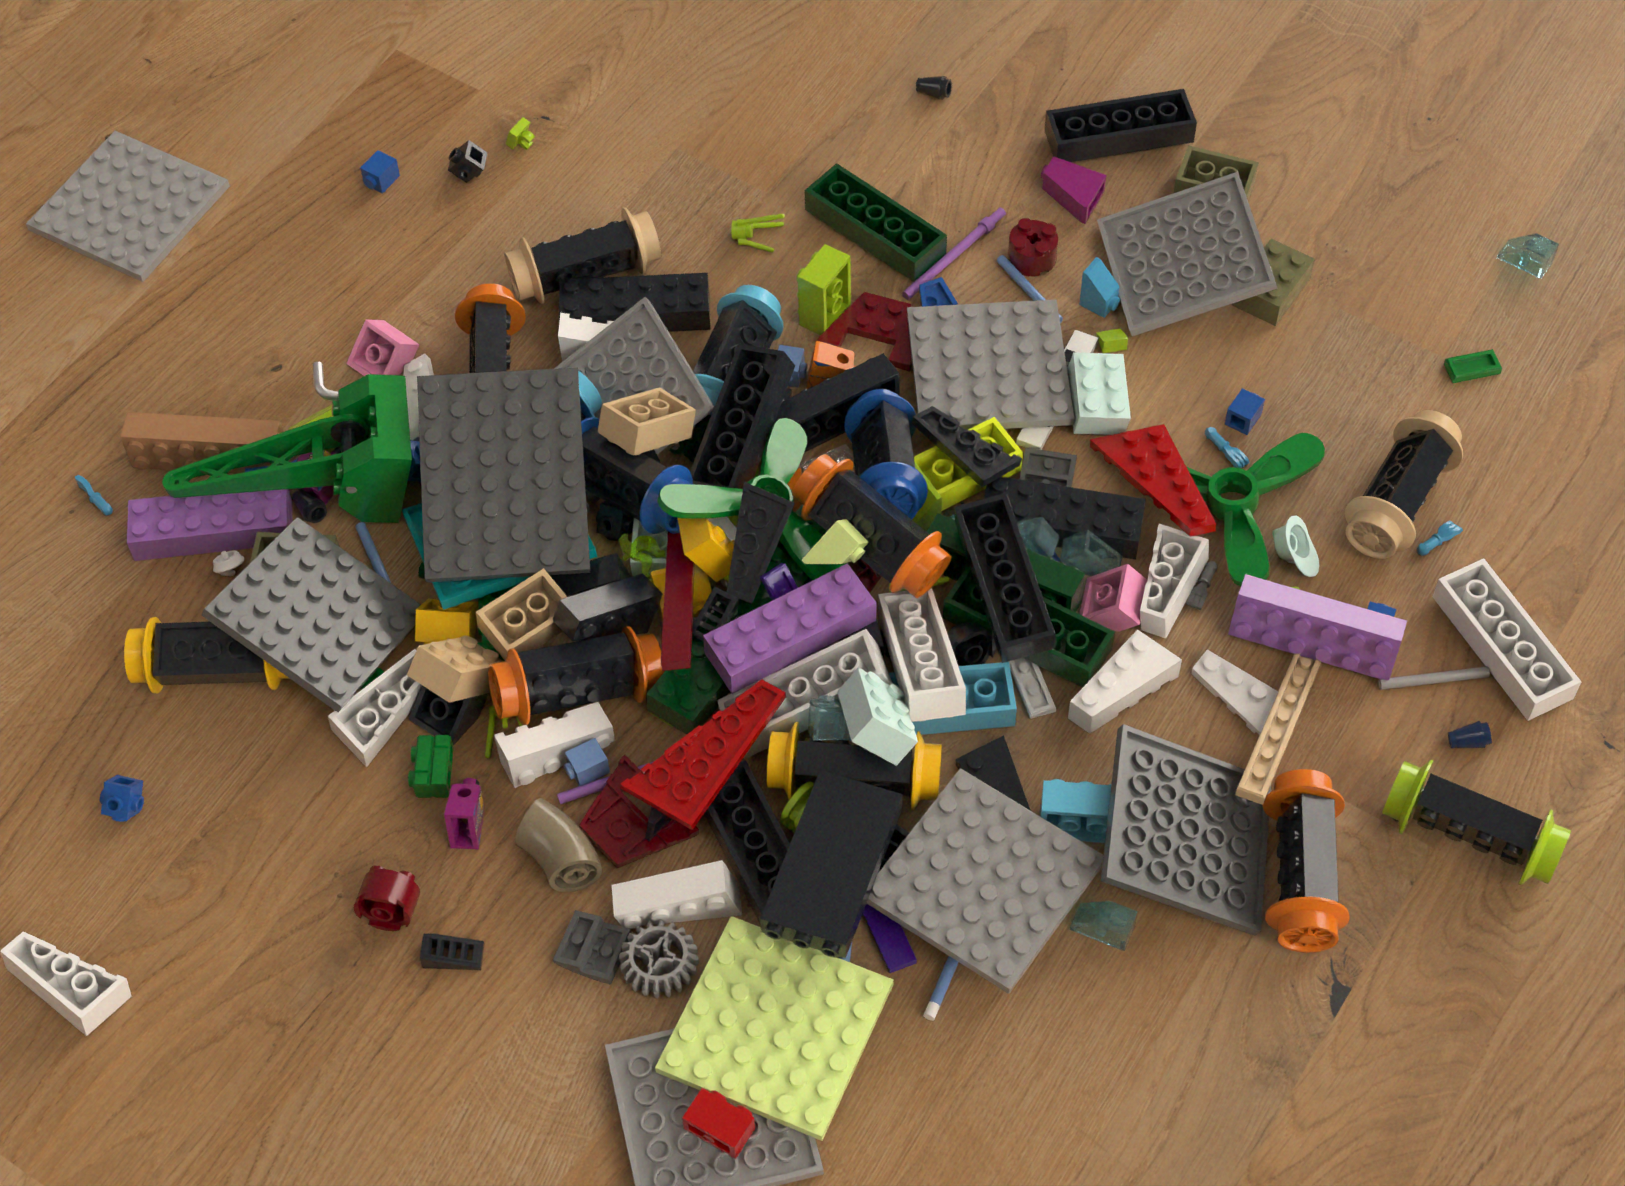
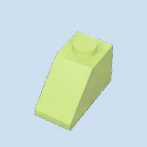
M847 519L838 520L805 555L802 561L805 564H843L851 561L854 563L865 553L863 548L869 542Z

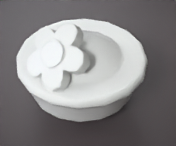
M236 550L223 551L221 555L213 560V571L222 576H234L235 571L233 569L243 563L244 557Z

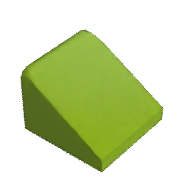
M1121 328L1096 332L1102 353L1127 350L1128 338Z

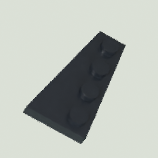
M933 406L913 416L912 424L981 487L988 485L1021 464L1022 458L1015 454L1011 457L1002 451L1003 447L995 442L992 445L980 438L981 434L973 429L970 431L960 427L959 421Z
M744 482L727 593L749 604L753 603L762 582L760 576L766 573L794 507V502Z
M1004 735L956 759L955 765L958 769H963L1030 810Z

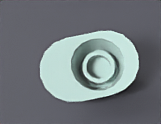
M1297 515L1291 516L1285 526L1277 528L1272 532L1275 550L1281 559L1288 563H1295L1299 571L1305 576L1314 577L1319 571L1317 552L1303 520Z

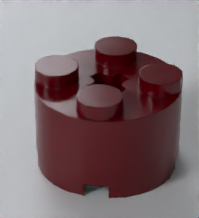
M1023 218L1011 230L1008 260L1022 275L1036 277L1040 276L1041 272L1046 270L1049 272L1054 268L1058 249L1056 227L1043 221Z
M377 865L372 866L369 872L366 873L353 907L355 914L360 919L362 915L369 919L368 925L380 930L399 931L403 925L408 927L420 896V889L414 882L415 876L408 871L397 872Z

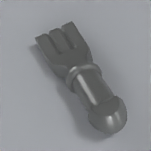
M1209 561L1206 563L1203 574L1198 580L1199 585L1193 588L1186 602L1187 605L1199 610L1202 609L1208 594L1207 588L1210 587V582L1218 568L1216 562Z

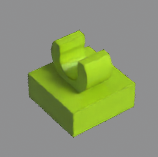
M522 117L509 131L505 144L514 149L519 143L522 148L527 150L533 144L532 140L535 138V135L528 131L531 122Z

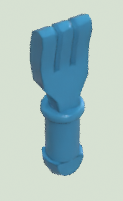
M1206 428V438L1210 439L1219 448V451L1224 453L1225 457L1235 468H1242L1249 464V459L1238 448L1229 446V441H1226L1215 428Z
M80 475L75 476L79 488L88 494L89 501L94 503L105 516L111 515L113 508L101 497V494L94 492L84 477Z
M1447 521L1438 528L1437 534H1433L1427 541L1418 545L1417 553L1421 556L1427 555L1436 546L1442 545V542L1448 541L1460 534L1463 529L1452 521Z

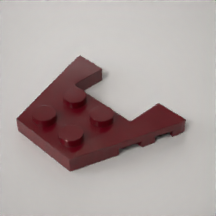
M864 292L818 337L817 341L841 348L847 333L894 345L888 360L895 368L910 371L911 347L907 307H911V304Z
M626 755L621 757L617 768L609 776L602 792L596 797L579 824V827L588 839L617 869L696 837L699 834V829L696 826L691 830L673 819L650 842L645 839L648 818L623 794L624 790L620 787V783L627 778L630 780L641 771Z

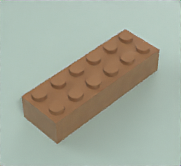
M127 412L120 438L133 468L171 471L284 431L281 422L274 420ZM265 462L232 469L228 473H243L245 468L270 466L272 463Z

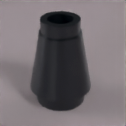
M946 76L917 79V92L939 99L949 98L951 94L952 81L947 79Z
M298 489L293 493L292 500L305 521L318 523L325 518L327 509L324 501L304 489Z

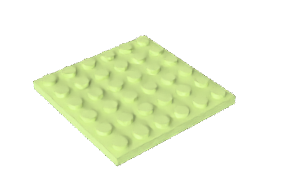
M731 916L655 1067V1071L697 1090H701V1088L709 1092L715 1090L721 1093L727 1099V1102L731 1104L741 1105L755 1114L823 1141L893 987L894 980L840 958L826 956L817 949L810 947L804 949L782 938L779 940L769 938L765 933L761 932V927Z

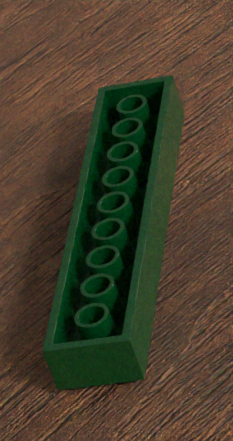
M802 504V505L798 508V510L795 512V513H797L800 517H801V512H802L803 504ZM813 519L806 521L822 535L827 532ZM779 540L766 573L779 564L785 563L798 588L813 581L791 558ZM762 582L752 604L739 599L740 605L730 622L772 601ZM722 603L719 605V607L725 610L728 607ZM716 611L712 613V615L720 619L723 616L722 614ZM709 619L705 622L714 627L718 625ZM703 627L698 630L703 634L711 632ZM693 637L691 668L666 670L647 693V711L685 734L690 733L699 725L703 726L719 706L717 700L727 696L730 692L706 656L704 642Z

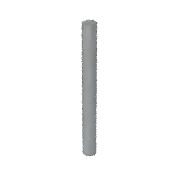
M1488 666L1393 677L1389 680L1379 679L1378 684L1380 690L1488 678L1490 671Z

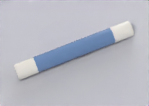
M950 956L947 958L923 1015L931 1021H934L959 963Z

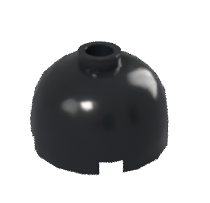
M958 623L947 632L958 666L986 664L985 662L989 656L994 657L996 644L993 635L978 623Z

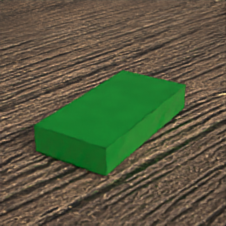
M1493 349L1446 358L1444 361V366L1452 383L1498 375L1502 371V367Z

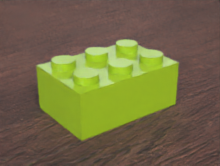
M824 244L819 252L816 251L812 255L808 265L800 269L796 278L798 282L799 325L818 335H821L851 305V256Z

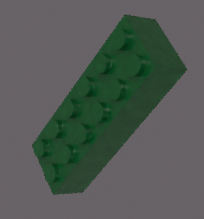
M837 163L804 190L805 210L913 282L946 255L947 234Z
M937 513L927 533L932 534L939 531L942 534L940 547L951 555V561L942 575L957 581L969 563L955 524V519ZM1025 547L1042 596L1071 611L1077 612L1082 603L1085 572L1080 571L1077 567L1055 561L1050 556L1035 553Z
M968 564L944 599L943 619L955 625L962 622L978 623L992 634ZM1043 597L1056 634L1055 649L1023 658L1084 687L1099 671L1113 648L1115 631Z

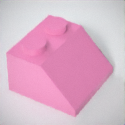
M365 320L346 364L363 376L367 374L400 376L404 372V365L413 360L419 344L384 320Z
M1129 564L1088 577L1079 614L1118 632L1140 625V608L1147 579Z

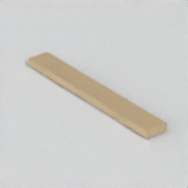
M1294 654L1235 795L1261 805L1264 804L1322 661H1319L1317 658L1313 660L1300 656V654Z

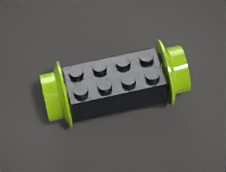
M1429 760L1422 767L1406 761L1403 762L1382 811V814L1398 820L1400 834H1403L1413 810L1416 809L1413 819L1417 820L1418 825L1429 830L1436 828L1445 832L1444 835L1451 840L1469 842L1477 851L1495 853L1500 856L1502 861L1511 865H1516L1517 863L1523 865L1528 856L1518 883L1519 885H1522L1530 877L1549 884L1571 833V830L1554 823L1553 810H1549L1537 835L1543 821L1542 819L1431 773L1424 788L1423 786L1434 760Z

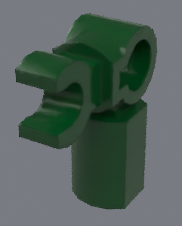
M711 415L706 416L696 424L693 440L685 439L679 441V446L674 445L669 451L673 454L683 453L685 457H688L694 463Z

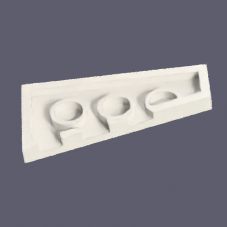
M425 353L405 364L403 376L406 379L410 440L420 441L417 376L434 375L431 359Z
M1206 650L1192 668L1191 674L1215 697L1219 696L1233 714L1237 713L1253 733L1257 732L1260 735L1278 691L1211 651Z

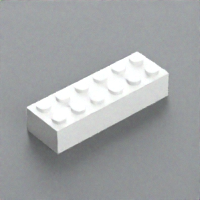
M1484 558L1438 579L1433 594L1434 600L1484 665L1488 666L1491 674L1527 721L1574 699L1581 684L1580 679Z
M932 587L920 598H915L908 591L878 594L879 623L899 688L904 693L903 697L909 709L911 721H925L966 715V687Z
M867 629L763 678L764 681L786 692V698L743 759L769 748L772 731L789 732L794 723L799 722V733L843 713L837 691L857 668L867 673L873 672L881 681L889 685L892 684L879 646ZM757 682L717 700L720 710L723 711L733 704L738 696Z

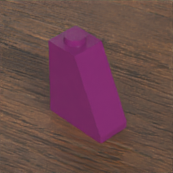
M1053 156L1049 165L1045 164L1042 169V189L1081 223L1086 224L1105 192L1107 175Z

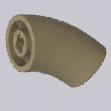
M543 798L537 799L530 806L519 825L515 837V845L528 853L540 865L548 878L550 887L556 891L574 892L594 884L600 878L603 871L597 853L588 837L559 808Z

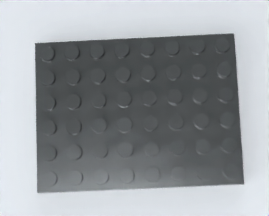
M578 368L417 376L426 583L533 576L543 568L549 575L590 573Z

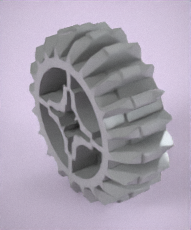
M662 920L655 927L649 921L645 930L638 926L636 928L637 935L629 933V942H623V952L619 955V960L622 963L620 970L621 973L625 974V982L627 984L632 983V989L635 992L642 989V994L645 997L651 991L654 992L656 999L659 998L660 992H665L667 997L671 996L672 989L680 993L682 991L681 983L689 985L691 983L690 976H695L697 973L695 966L699 964V957L696 955L698 948L697 945L693 944V937L691 934L686 935L683 927L676 930L673 921L668 927H664ZM670 945L675 946L682 953V959L677 958L676 954L670 952ZM636 959L641 960L644 965H647V974L636 966Z

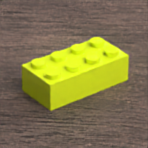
M995 417L969 429L970 431L973 429L981 434L980 438L992 445L995 442L1003 447L1002 451L1011 457L1015 454L1023 459V451ZM937 446L914 456L915 463L942 497L941 511L986 489V486L981 487ZM1022 460L1019 467L1013 469L1012 471L1008 472L1002 477H1010L1020 472L1022 468Z

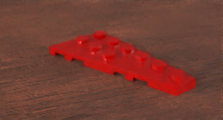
M1164 424L1090 439L1091 449L1103 454L1104 460L1109 465L1113 463L1120 470V475L1144 496L1148 495L1151 497L1153 504L1158 509L1163 508L1169 513L1170 519L1188 536L1191 537L1216 531V522Z
M761 679L738 696L733 704L723 711L719 710L715 713L710 721L703 726L699 725L666 749L661 757L653 763L643 766L641 771L630 780L627 778L620 783L621 789L693 830L785 700L786 692Z

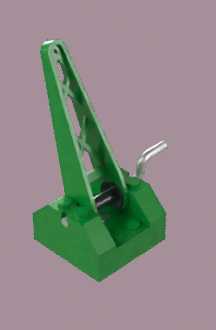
M314 362L313 383L315 392L325 400L332 401L333 417L323 418L171 470L163 477V487L171 497L182 498L333 485V495H338V506L361 522L399 523L412 462L405 376L367 374L339 389L337 392L326 389L324 386L323 364L321 362ZM341 447V453L324 456L325 449ZM312 452L313 459L294 463L288 461L293 456ZM265 462L272 463L264 469L233 475L226 474L232 469ZM210 475L208 479L203 481L188 482L195 477Z

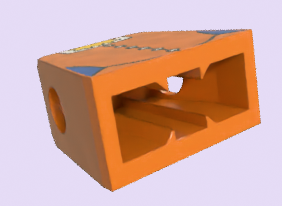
M816 341L809 366L806 389L837 376L849 368L855 367L853 365L854 352Z

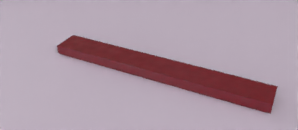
M668 532L661 647L662 671L691 668L695 563L684 555L680 532L676 534Z

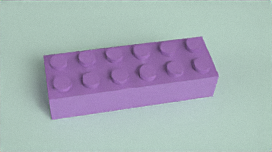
M289 489L182 498L162 496L128 500L127 545L134 561L254 548L257 532L281 533L293 522V501Z
M847 563L703 635L704 651L733 694L875 622L876 602Z
M1245 574L1237 597L1228 635L1289 653L1300 654V656L1313 660L1317 658L1323 663L1378 679L1389 680L1407 621Z

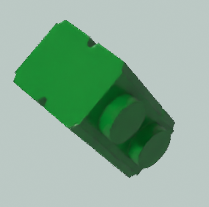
M419 735L417 737V745L411 747V762L415 763L414 770L409 771L408 783L409 787H413L416 797H449L454 752L451 736L436 735L433 737L432 735Z

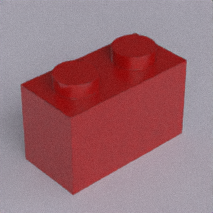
M701 1088L682 1117L683 1127L686 1131L735 1159L755 1130L753 1114L747 1108L741 1105L735 1107L728 1103L721 1093L715 1090L709 1092L704 1088Z

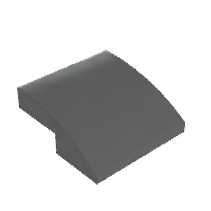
M1025 448L1020 479L1072 487L1077 455Z
M575 910L553 962L584 977L611 985L621 963L619 955L623 952L622 944L623 942H629L628 935L633 933L630 928L605 923L601 916Z

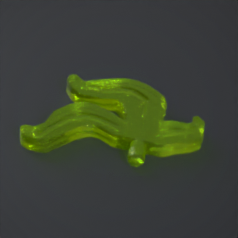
M623 534L619 538V545L622 553L625 554L622 556V561H626L628 558L639 561L642 564L641 574L643 573L648 579H651L649 572L652 569L653 560L649 554L642 552L648 551L654 557L661 558L666 555L665 550H660L657 541L651 536H639L633 543H630L628 540V534Z

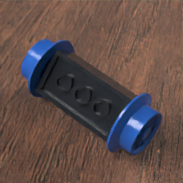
M885 389L872 390L863 394L852 405L845 417V432L852 442L855 474L912 520L924 505L928 493L926 480L915 469L911 438L916 431V427L912 424V420L916 413L912 405L896 393Z
M590 417L582 420L585 490L639 520L642 528L650 534H659L665 530L672 534L679 533L678 518L664 512L658 505L657 498L660 490L666 485L693 484L689 469L682 465L666 467L643 453L640 455L628 454L625 449L609 442L606 437L598 433L599 418Z

